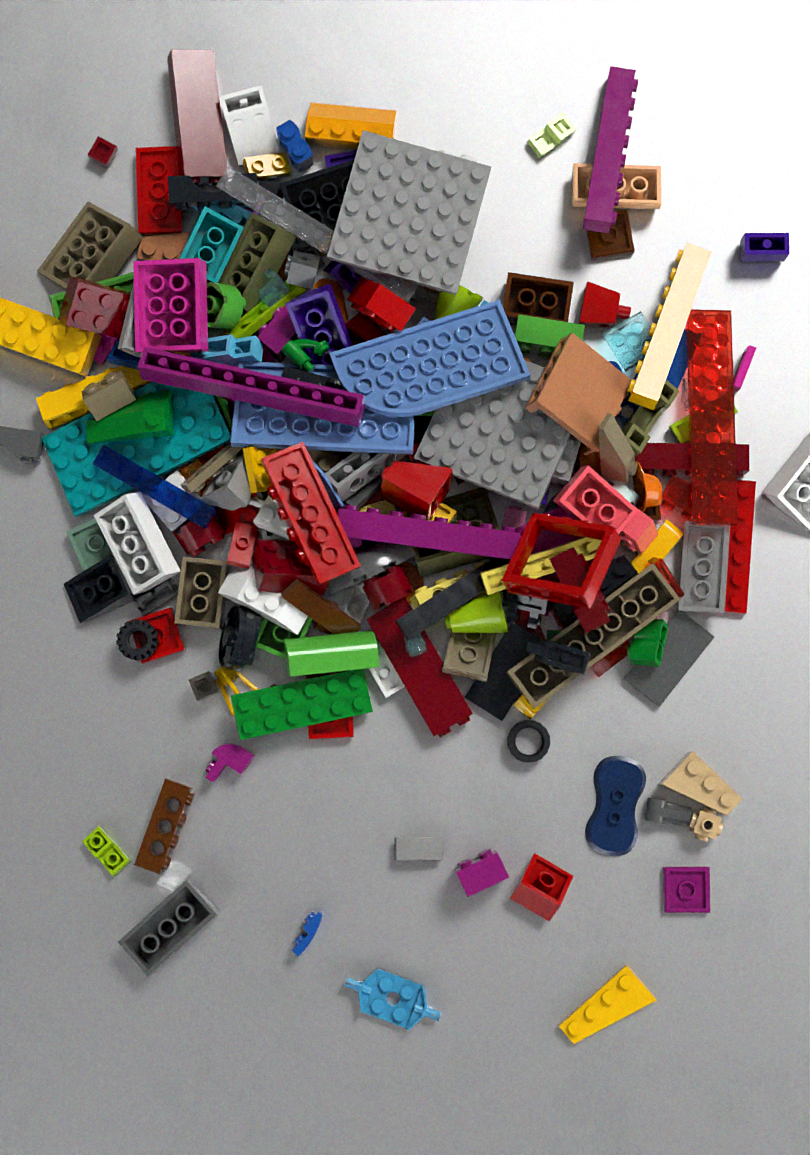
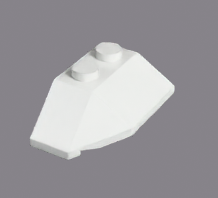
M250 565L249 569L242 568L229 573L218 594L255 611L256 614L296 635L299 634L308 618L306 614L283 599L281 593L258 592L253 565Z

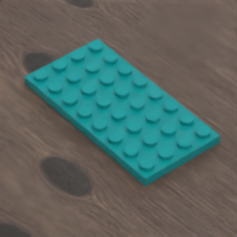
M151 382L135 390V398L150 392L172 391L174 435L87 444L86 422L94 418L92 413L43 436L42 441L74 516L80 517L231 442V431L215 395Z

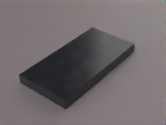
M510 624L508 632L504 633L492 653L486 682L475 679L465 698L503 721L520 694V691L506 672L532 654L525 652L526 643L530 642L539 645L541 639L517 624Z

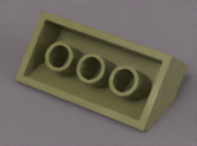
M251 213L218 283L235 286L246 300L244 310L250 311L265 298L297 236Z

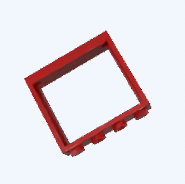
M532 513L501 581L508 593L591 609L621 539L616 528L610 524L602 525L588 520H573L565 516L556 517L547 513ZM541 530L602 540L581 587L521 576Z

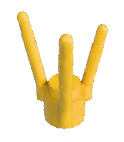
M220 667L214 672L217 677L215 681L221 689L232 716H234L233 706L225 686H230L234 694H240L233 683L237 680L235 676L251 690H259L238 671Z

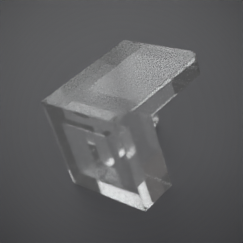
M173 859L168 870L161 875L157 884L173 892L189 878L193 869Z

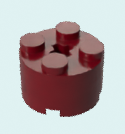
M211 509L206 511L207 517L200 515L180 528L182 533L178 531L173 533L187 556L191 554L192 557H196L206 550L204 546L208 543L215 545L224 539L223 533L225 531Z
M395 565L383 571L384 576L381 578L377 574L363 581L365 586L362 588L374 611L414 592L403 567L399 568L398 565Z

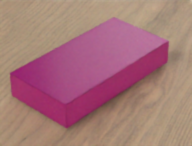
M749 345L744 350L730 390L738 392L741 389L756 347Z

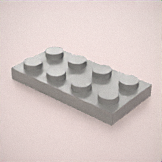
M684 522L679 611L725 614L730 539L729 523Z

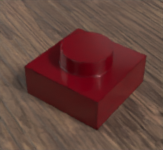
M98 136L87 155L89 158L108 167L118 147Z

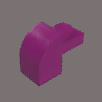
M221 745L211 753L218 760H212L205 770L208 772L206 778L211 782H215L227 765L239 774H243L255 755L240 745Z

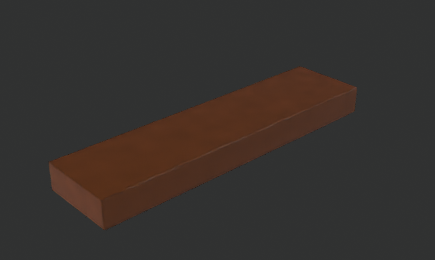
M298 579L281 593L283 599L333 634L357 632L361 628L359 622Z

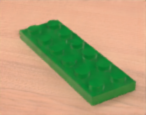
M364 669L350 670L231 695L239 740L373 712Z

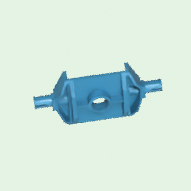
M379 968L375 969L366 979L360 982L347 977L344 987L354 989L359 993L361 1013H366L404 1027L408 1031L423 1017L439 1021V1016L442 1013L429 1008L427 1005L424 985ZM396 992L400 997L399 1002L396 1004L388 1003L386 999L387 994Z

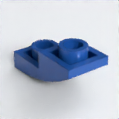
M321 910L317 914L312 911L304 919L306 924L302 928L308 934L305 936L302 933L293 942L295 947L292 951L297 956L306 949L315 936L323 916Z

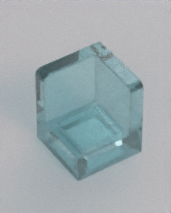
M269 268L263 273L269 282L258 293L260 295L259 299L267 307L271 308L290 291L281 277Z

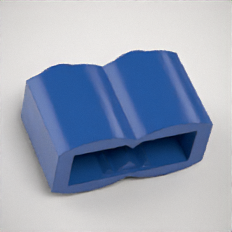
M288 120L276 127L279 144L289 154L292 166L299 172L312 166L311 148L301 138L297 125L293 121Z

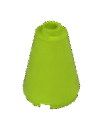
M459 285L456 295L440 291L433 320L477 307L484 297L473 293Z
M500 592L490 595L485 593L464 603L445 616L447 629L452 628L453 633L508 632Z

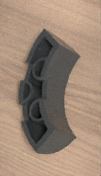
M378 542L356 552L355 554L361 566L330 580L327 586L328 591L332 594L416 556V553L412 546Z

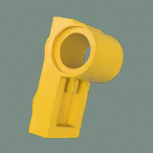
M286 152L245 157L243 160L245 173H257L258 180L266 181L270 178L285 177L291 174Z

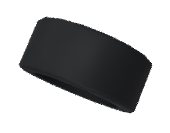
M524 720L515 724L510 730L507 737V746L510 753L517 760L536 762L547 754L550 747V735L541 723L534 720ZM525 728L535 729L542 738L540 749L532 755L521 753L516 746V736Z

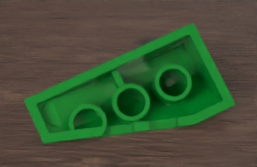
M172 391L147 393L98 421L95 418L87 421V444L174 435Z

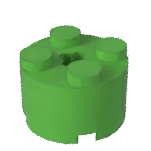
M208 282V327L234 329L241 318L243 309L246 307L245 298L241 296L240 291L233 285Z

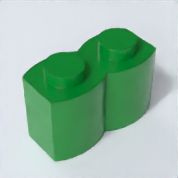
M654 619L633 635L634 639L632 644L628 646L627 656L634 665L660 667L668 633V625L665 620Z

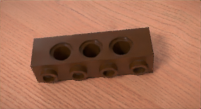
M168 778L164 780L134 863L135 866L158 874L163 873V870H168L172 859L168 856L171 848L175 849L179 840V836L176 835L179 827L184 826L187 815L184 814L186 806H191L194 799L193 787ZM171 799H176L179 802V809L175 812L171 811L168 807ZM164 820L171 823L172 828L169 833H164L161 830L160 825ZM155 842L163 844L164 850L162 854H156L153 851Z

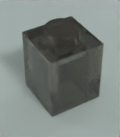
M210 671L188 680L197 701L205 700L220 693L213 673Z

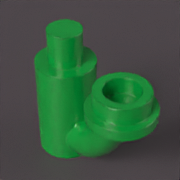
M297 339L287 342L281 351L299 370L304 369L306 372L311 373L315 367L310 363L311 358L302 348H313V352L321 357L330 347L327 345L328 342L326 340L318 342L309 339Z

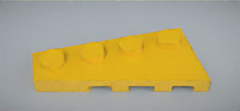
M624 965L558 1026L575 1044L657 1000L628 966Z

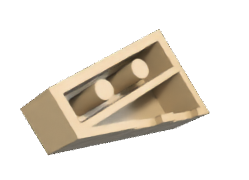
M689 751L659 783L722 815H728L742 800L693 751Z

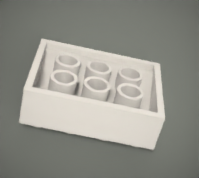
M810 433L763 491L779 509L809 533Z

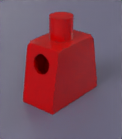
M587 282L578 324L585 325V328H613L616 318L629 320L631 307L619 305L620 293Z

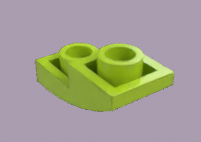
M100 826L82 841L94 857L99 859L114 877L132 862Z

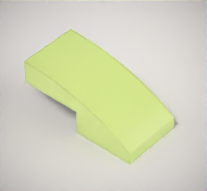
M562 113L547 123L544 129L530 137L527 144L541 159L569 138L577 129L567 116Z

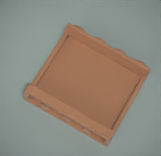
M570 333L559 340L525 408L531 413L538 409L543 411L587 446L584 452L587 456L595 451H600L599 426L607 413L612 414L614 418L619 414L622 408L620 405L629 394L627 390L631 379L575 334Z

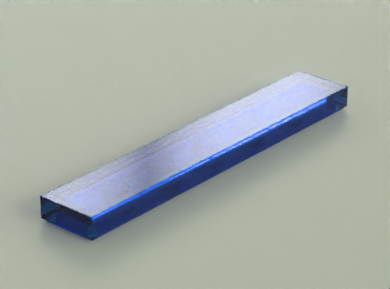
M103 445L93 462V465L204 529L207 528L217 511L210 505Z

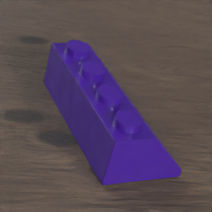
M331 284L310 290L286 303L299 339H309L318 342L326 340L328 342L327 345L330 348L321 357L313 352V348H302L311 358V364L333 365L329 353L353 346Z

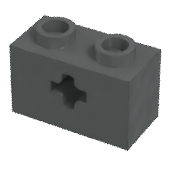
M294 250L293 256H288L284 275L288 276L286 283L313 289L320 256Z

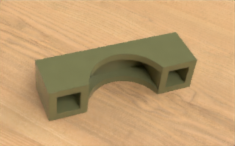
M667 380L654 410L637 405L622 429L623 434L635 452V457L642 452L651 438L648 435L651 427L665 410L671 406L679 393V390Z

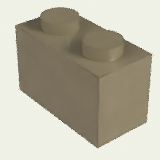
M121 370L108 373L103 380L97 383H90L82 391L83 401L96 421L136 400L134 390Z

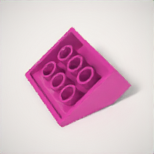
M200 258L133 261L135 352H143L144 347L170 353L208 352L206 262Z

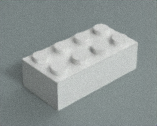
M141 492L125 494L94 515L133 595L150 591L180 572Z

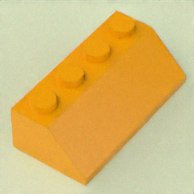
M311 102L307 114L305 141L309 146L357 150L363 130L394 139L397 111Z

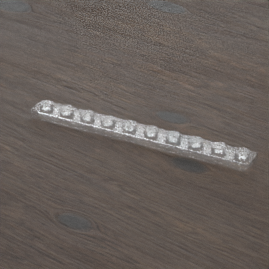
M228 166L217 183L219 189L328 255L334 234L333 230ZM343 264L365 279L382 284L407 303L419 286L415 283Z

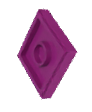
M709 866L663 867L665 913H710Z

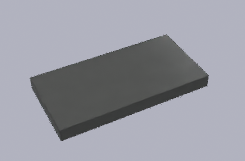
M679 610L667 623L668 633L660 667L634 665L624 678V680L658 707L661 706L714 638L711 633L683 611Z

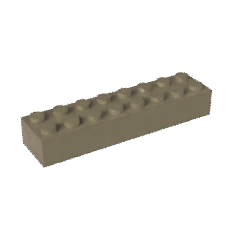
M652 563L605 598L611 610L607 613L610 622L585 633L579 619H577L549 641L590 652L587 670L681 599ZM530 654L506 672L533 709L580 674L539 663L540 661L534 660L535 654Z

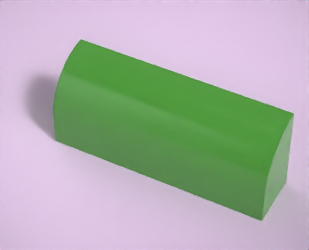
M372 630L283 639L287 676L380 667L377 641Z

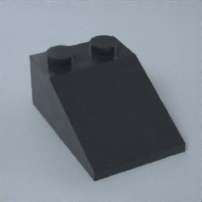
M113 553L64 583L79 623H85L136 599L137 596L139 597L144 594L143 592L133 595Z

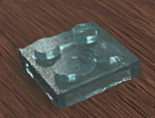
M641 311L603 333V337L625 372L635 367L639 360L643 361L645 356L641 354L646 341L650 342L652 337L648 335L651 326Z

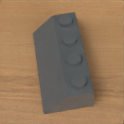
M186 880L121 938L118 943L143 972L149 976L215 917L219 911L201 891Z

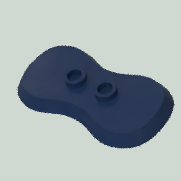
M610 756L601 760L594 772L596 805L587 822L585 835L589 846L596 852L609 856H621L630 852L637 842L638 829L635 809L637 801L646 785V775L643 767L636 760L623 756Z

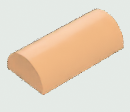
M573 163L571 181L572 207H586L593 164ZM625 165L624 168L620 167L619 173H623L621 187L617 186L616 192L620 193L618 206H614V208L660 209L661 166Z

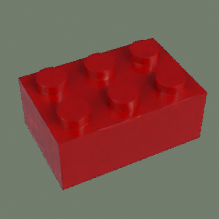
M362 277L346 299L352 303V309L367 317L369 316L368 320L384 329L387 328L390 331H393V329L402 331L416 309L382 284Z

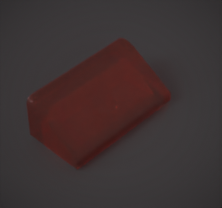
M628 639L590 667L597 677L602 676L627 656V649L630 644Z

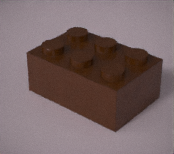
M508 272L503 309L509 323L516 324L518 315L568 322L574 282Z

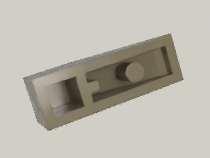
M607 413L599 426L601 476L627 483L631 475L634 476L637 470L635 452L613 415Z

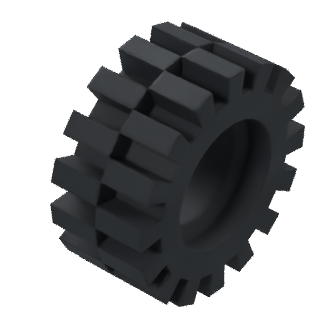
M140 619L124 623L125 625L120 627V632L116 636L118 637L116 644L119 646V651L125 657L136 661L145 660L152 656L153 652L158 648L157 643H159L158 633L155 628L148 622ZM137 631L144 633L146 636L145 645L139 649L133 648L129 643L131 634Z

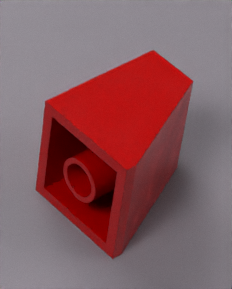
M394 461L391 467L387 466L381 475L383 479L380 485V489H382L381 498L410 515H425V520H430L450 491L453 469Z

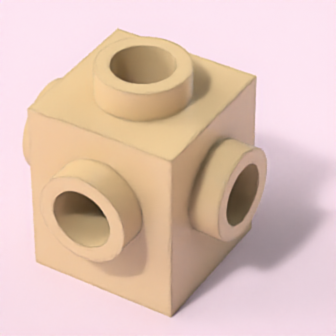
M704 807L703 811L696 810L695 814L692 813L689 826L691 827L690 832L696 833L695 838L708 842L709 838L715 839L716 835L720 836L723 823H721L722 818L716 816L717 811ZM706 821L711 822L709 829L704 827Z

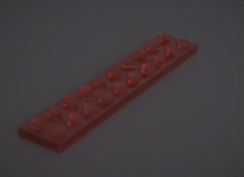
M691 309L686 322L691 525L736 526L738 524L731 310Z

